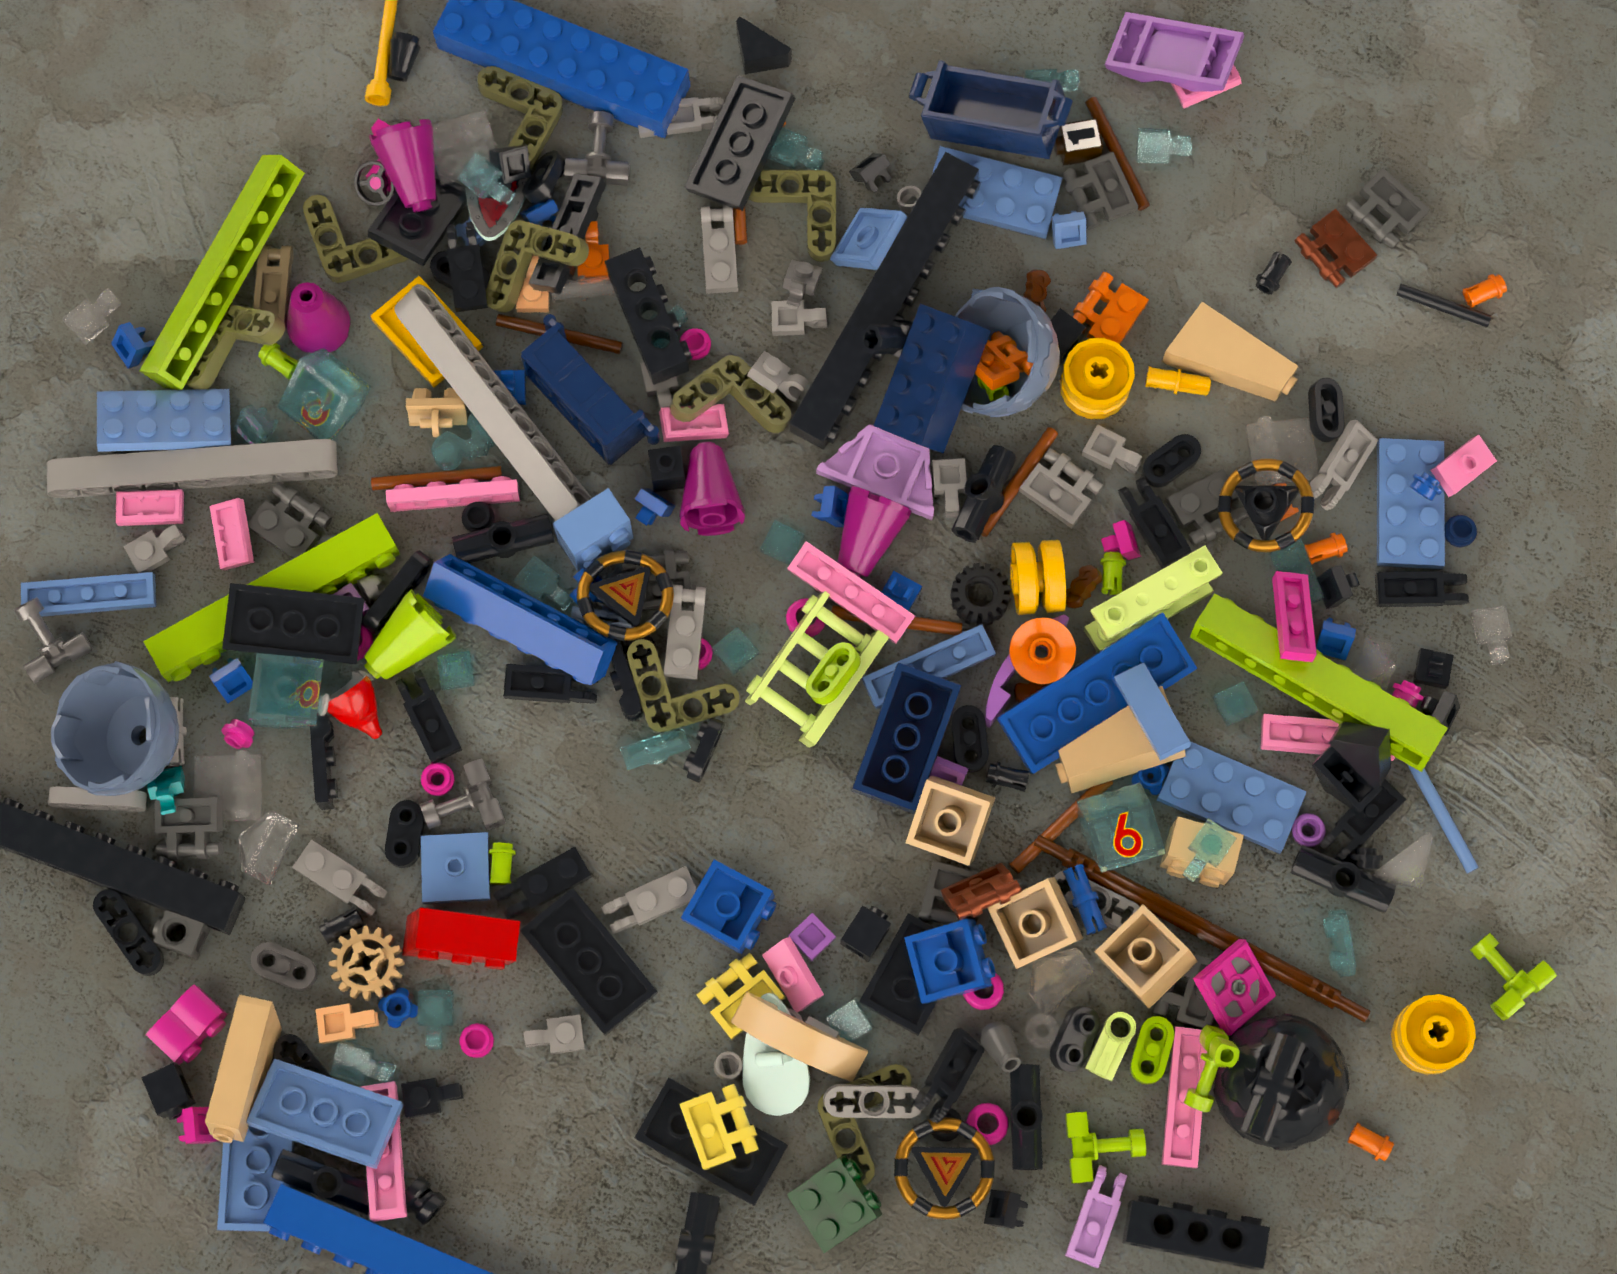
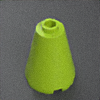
M410 590L364 655L367 660L364 666L376 679L382 676L388 680L450 644L456 639V634L450 625L444 629L441 626L443 624L441 620L443 617L420 594L417 593L415 595L414 591Z

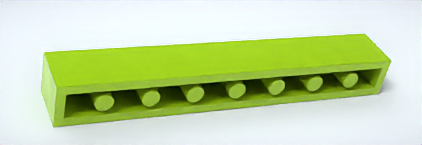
M261 156L139 371L163 388L183 390L305 173L284 156Z
M376 513L247 585L333 595L338 591L337 589L348 583L356 584L357 580L366 577V573L377 567L382 569L391 565L396 560L395 557L400 555L380 516ZM229 594L143 641L161 675L167 682L185 679L192 673V669L201 664L209 665L217 661L221 657V653L226 651L222 649Z
M1215 593L1199 616L1191 632V639L1339 725L1345 721L1390 729V754L1420 772L1426 766L1448 729L1435 717L1425 715L1411 707L1404 699L1396 698L1383 691L1376 683L1366 681L1354 674L1348 667L1324 657L1317 649V655L1313 662L1280 659L1277 629L1267 624L1260 616L1248 613L1238 607L1232 600L1222 598Z

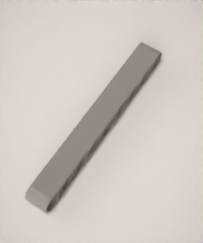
M416 284L395 305L394 310L397 317L554 520L557 521L592 499L436 296L424 285Z
M313 439L52 459L47 462V495L53 498H77L116 495V491L183 490L328 479L338 475L337 443L330 439Z

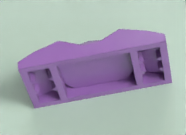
M1125 12L1105 62V67L1108 70L1140 82L1163 81L1173 83L1189 91L1224 90L1244 39L1243 32Z

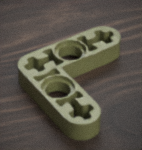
M495 66L485 67L478 73L477 77L478 89L481 95L526 114L508 147L527 144L530 168L532 169L562 116V97L554 90ZM493 79H497V83L487 86L486 81L491 82ZM516 89H525L529 93L528 97L523 100H517L511 94ZM550 102L554 103V107H549L548 110L543 109V105H548ZM532 125H538L543 128L544 132L540 136L533 137L528 135L526 130Z
M762 170L757 181H761L764 187H762L761 192H755V188H753L749 200L757 203H807L808 254L815 261H828L836 249V182L833 175L824 170ZM772 180H776V193H772ZM786 180H794L798 183L799 188L794 193H786L781 189V184ZM804 180H808V193H803ZM818 181H825V186H827L825 187V192H818V187H816L818 186ZM818 209H825L830 213L831 217L827 222L819 223L814 220L813 213ZM819 232H825V245H827L825 251L822 252L816 246L818 245Z
M313 195L304 202L303 212L324 271L331 281L336 283L346 282L408 260L405 256L386 246L385 249L388 256L384 257L380 247L382 244L370 238L346 246L330 201L325 196ZM320 205L321 209H323L322 213L326 223H319L314 213L315 206ZM326 232H333L337 235L336 242L330 246L320 243V237ZM372 249L377 252V258L372 263H364L360 260V255L363 251ZM354 255V260L358 267L353 268L349 256ZM340 261L343 265V271L337 273L333 269L335 267L334 262Z
M522 220L512 222L505 232L486 289L488 307L501 313H507L515 307L533 255L570 266H579L588 257L589 246L587 242L573 234ZM525 233L524 239H518L519 234ZM551 235L552 245L548 250L543 251L541 247L542 241L546 236ZM563 245L571 248L576 247L575 253H568L562 250ZM516 249L521 251L520 254H517L513 252V250ZM516 259L517 267L512 274L508 275L506 273V266L510 260ZM503 279L509 281L510 284L502 283ZM499 294H505L503 300H498Z
M230 305L186 385L193 390L208 389L218 375L236 339L272 345L284 334V321L270 311Z
M735 355L723 357L674 394L670 405V412L675 419L682 422H690L730 393L768 432L780 433L784 431L791 418L789 406L775 392L771 393L749 378L747 374L751 367L743 359ZM728 369L732 371L733 369L737 370V374H728L726 373V370ZM711 383L717 388V392L715 394H706L702 391L700 385ZM749 388L757 389L761 393L762 398L759 400L750 399L746 395L745 390ZM693 396L696 398L691 408L687 406L684 408L680 407V403L687 404L692 400ZM770 414H772V415H777V414H779V415H781V419H779V418H774V419H772V418H770Z
M638 639L628 647L627 659L646 722L654 731L667 732L729 713L738 706L740 700L739 693L734 686L727 683L671 698L654 644L649 640ZM642 644L644 649L650 648L651 655L647 656V662L649 667L655 663L657 671H647L640 676L637 675L636 669H643L640 659L634 660L632 657V653L637 651V645ZM648 676H655L661 682V689L655 695H647L642 690V682ZM725 689L726 693H733L734 699L729 701V707L724 708L722 703L714 704L711 706L715 712L708 714V705L702 696L704 693L709 692V699L720 696L719 690ZM665 695L667 702H662L660 705L663 712L670 713L671 718L666 720V726L660 727L658 722L653 723L651 717L656 715L654 705L647 708L645 701L657 700ZM696 698L701 702L702 712L699 716L691 718L684 713L683 705L686 700Z
M894 1064L851 1081L846 1085H877L873 1080L876 1077H880V1083L882 1084L890 1079V1073L893 1071L898 1076L904 1075L905 1080L902 1081L901 1085L910 1086L912 1079L907 1068ZM841 1091L837 1092L836 1097L833 1098L834 1102L845 1099ZM874 1091V1098L869 1103H864V1106L867 1110L883 1104V1098L880 1097V1093ZM894 1091L887 1092L889 1100L893 1099L892 1095ZM823 1094L818 1101L817 1108L835 1155L838 1159L842 1155L853 1154L861 1148L864 1154L857 1155L858 1161L861 1166L867 1165L869 1167V1170L865 1172L866 1179L861 1180L866 1186L874 1178L875 1167L855 1118L835 1117L829 1112L825 1113L823 1110ZM850 1098L851 1103L856 1108L853 1111H859L857 1099ZM843 1129L853 1131L856 1135L854 1146L848 1149L841 1148L836 1141V1135L839 1131Z

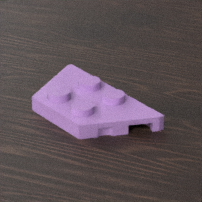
M868 424L857 433V437L852 441L846 442L838 449L835 455L825 463L819 464L816 469V474L850 488L852 486L870 491L871 494L888 498L909 508V510H912V513L932 520L934 516L929 448L920 446Z

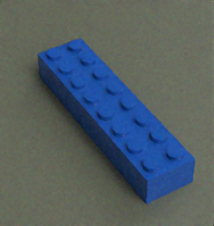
M449 0L433 30L437 47L442 51L482 67L495 66L554 90L563 99L593 111L611 113L614 119L636 128L638 126L645 127L654 131V135L664 139L667 135V128L669 124H672V118L679 109L681 99L685 98L691 86L687 68L514 0Z

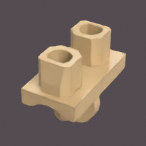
M415 388L412 398H406L409 426L432 428L433 437L441 436V428H453V425H468L466 405L453 388L444 390V398H432V393L427 388Z

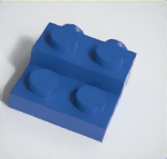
M714 859L683 912L681 919L710 935L719 943L743 954L745 948L753 949L760 936V932L756 930L762 918L766 921L770 919L777 903L773 901L775 897L773 890Z
M974 919L960 920L904 937L922 1004L993 986L991 978L996 975L995 967L990 957L985 958L982 947L983 944L987 943L986 933L981 924L976 925Z

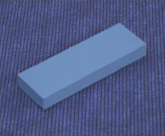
M1144 663L1114 676L1117 687L1160 761L1191 747L1190 740Z

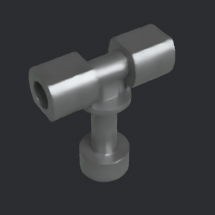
M594 111L589 114L588 128L594 132L592 152L586 154L585 159L566 158L565 182H571L574 174L602 177V179H606V184L628 186L629 162L611 161V157L605 154L606 133L613 130L614 116L611 113Z
M37 597L14 610L20 622L28 620L43 644V647L38 650L41 656L24 665L27 674L34 684L55 672L54 668L71 659L74 662L93 651V647L83 632L66 642L62 637L55 639L39 614L44 607Z
M483 759L474 760L463 765L470 786L464 787L465 795L435 805L433 799L420 804L429 829L442 825L441 817L468 807L472 808L473 813L480 811L487 830L497 828L506 823L497 798H493L489 785L492 783Z

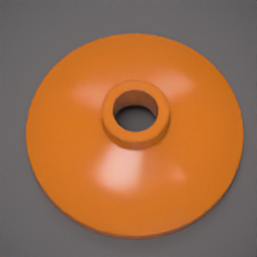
M1035 618L1025 622L1015 631L1010 642L1009 655L1014 669L1021 677L1032 683L1049 684L1060 680L1070 671L1076 657V646L1072 634L1062 623L1050 618ZM1041 645L1046 648L1047 655L1044 658H1039L1036 655L1035 649L1037 646Z

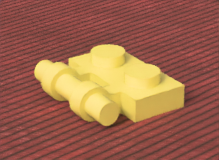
M750 953L740 960L736 958L729 964L730 968L716 979L712 977L704 983L706 987L696 994L703 1005L714 997L718 1000L720 1005L710 1013L731 1040L743 1032L742 1029L732 1024L731 1020L746 991L758 997L765 993H774L781 1001L785 998L764 970L754 978L749 974L748 970L757 964V961ZM739 978L744 986L728 997L724 989Z
M735 1084L722 1088L726 1101L720 1104H716L712 1092L680 1104L703 1170L735 1159L736 1156L732 1145L742 1142L746 1154L759 1149L755 1140L757 1135L755 1127L749 1124L743 1108L746 1106L743 1096H739ZM731 1113L737 1131L727 1134L721 1115Z

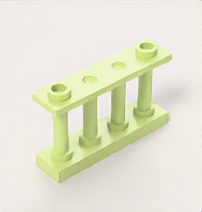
M1204 545L1091 609L1090 612L1095 621L1086 625L1083 630L1098 653L1157 614L1163 612L1166 618L1169 619L1208 597L1214 591L1209 582L1223 573Z
M826 591L818 595V597L812 595L801 610L805 615L763 676L756 675L746 689L750 694L745 700L747 704L752 705L761 697L800 725V730L804 733L799 738V741L809 748L817 744L889 638L880 630L873 632L871 635L867 633L863 635L825 608L823 605L830 596ZM817 617L856 646L855 649L860 655L861 663L839 696L831 703L821 704V708L814 716L812 713L807 715L767 685L779 670L806 689L809 675L786 658L794 646L799 644L815 657L822 660L828 649L805 633L810 623Z

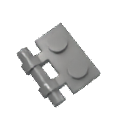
M1050 448L1043 459L1053 466L1048 470L1038 463L1019 488V492L1064 524L1073 528L1091 503V499L1084 495L1083 491L1088 489L1095 495H1098L1104 485L1094 478L1095 474L1088 469L1083 471L1070 462L1071 458L1065 453L1060 455ZM1063 472L1075 480L1076 484L1071 486L1058 476Z

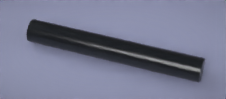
M1401 283L1396 293V296L1484 327L1489 326L1492 315Z

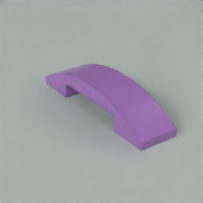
M1064 614L1053 618L1065 627L1069 621V617ZM1010 655L1002 663L989 693L984 716L986 727L988 728L992 726L996 717L1007 706L1011 697L1009 693L1003 690L1016 672L1011 663Z

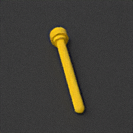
M385 0L374 79L366 86L365 101L375 106H386L390 103L391 88L386 80L390 57V39L393 38L398 0Z

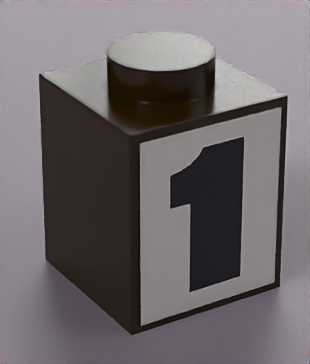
M1097 118L1066 123L1065 126H1060L1054 144V151L1056 156L1061 155L1063 166L1084 163L1101 156L1103 144Z

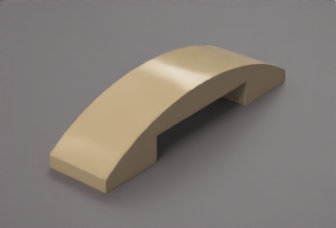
M746 991L731 1020L732 1024L769 1046L814 1068L848 1081L854 1080L868 1054V1050L840 1036H837V1038L790 1016L778 1010L776 1005Z

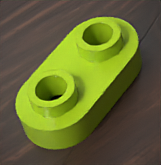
M842 642L835 644L828 650L806 682V691L814 702L828 704L839 696L860 666L861 658L856 649L851 644Z
M1151 1017L1140 1027L1130 1062V1072L1133 1078L1141 1084L1149 1085L1156 1083L1164 1075L1175 1035L1172 1024L1164 1017ZM1158 1029L1162 1034L1161 1040H1153L1150 1037V1031ZM1147 1061L1152 1064V1073L1147 1074L1142 1071V1062Z

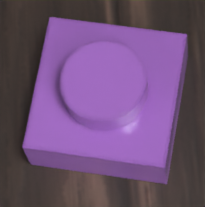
M937 756L929 777L933 775L962 786L968 768Z
M813 913L788 935L795 946L811 962L836 939V936Z

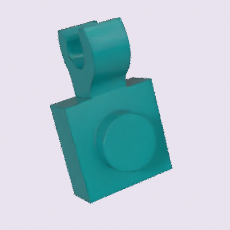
M182 765L164 769L156 779L147 785L150 799L160 800L161 815L176 812L174 797L184 793L185 775Z

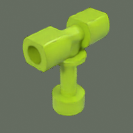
M1489 933L1475 944L1470 951L1478 960L1485 957L1505 979L1506 983L1502 987L1506 992L1490 1005L1496 1015L1505 1021L1525 1005L1524 999L1532 992L1536 994L1541 991L1557 975L1544 960L1527 974L1523 969L1516 972L1495 949L1499 942Z
M1207 1024L1202 1029L1199 1037L1200 1044L1208 1051L1207 1054L1201 1053L1200 1056L1206 1063L1196 1089L1189 1088L1184 1099L1186 1105L1203 1112H1210L1215 1098L1209 1092L1218 1068H1232L1239 1059V1048L1234 1042L1229 1041L1225 1031Z
M1087 1112L1065 1114L1067 1138H1071L1073 1159H1069L1071 1183L1094 1182L1092 1161L1098 1160V1153L1130 1151L1131 1157L1146 1156V1140L1143 1128L1130 1129L1128 1137L1097 1139L1095 1132L1089 1133Z

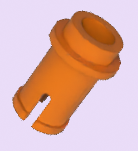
M1490 274L1487 280L1463 289L1465 301L1470 308L1494 297L1502 298L1503 293L1507 292L1506 283L1500 274L1496 276Z
M1331 533L1329 538L1309 545H1303L1304 554L1309 565L1333 556L1343 557V553L1348 551L1345 538L1341 533L1337 535Z
M1358 1122L1347 1140L1348 1143H1352L1374 1155V1160L1376 1161L1379 1158L1386 1161L1394 1146V1143L1389 1140V1136L1382 1137L1361 1126Z

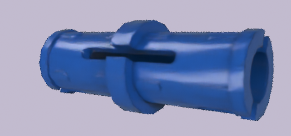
M1080 864L1074 868L1078 880L1075 878L1072 867L1064 870L1063 874L1074 897L1072 900L1073 907L1078 908L1086 934L1091 935L1095 934L1096 931L1092 919L1095 921L1098 932L1106 929L1107 925L1096 902L1099 899L1097 892L1092 891L1084 865Z

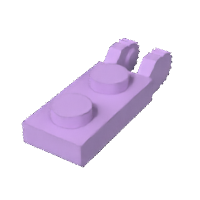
M1101 1165L1097 1168L1091 1189L1087 1190L1065 1253L1066 1257L1095 1268H1099L1121 1204L1119 1199L1127 1175L1119 1173L1113 1184L1111 1198L1100 1194V1187L1107 1174V1168Z

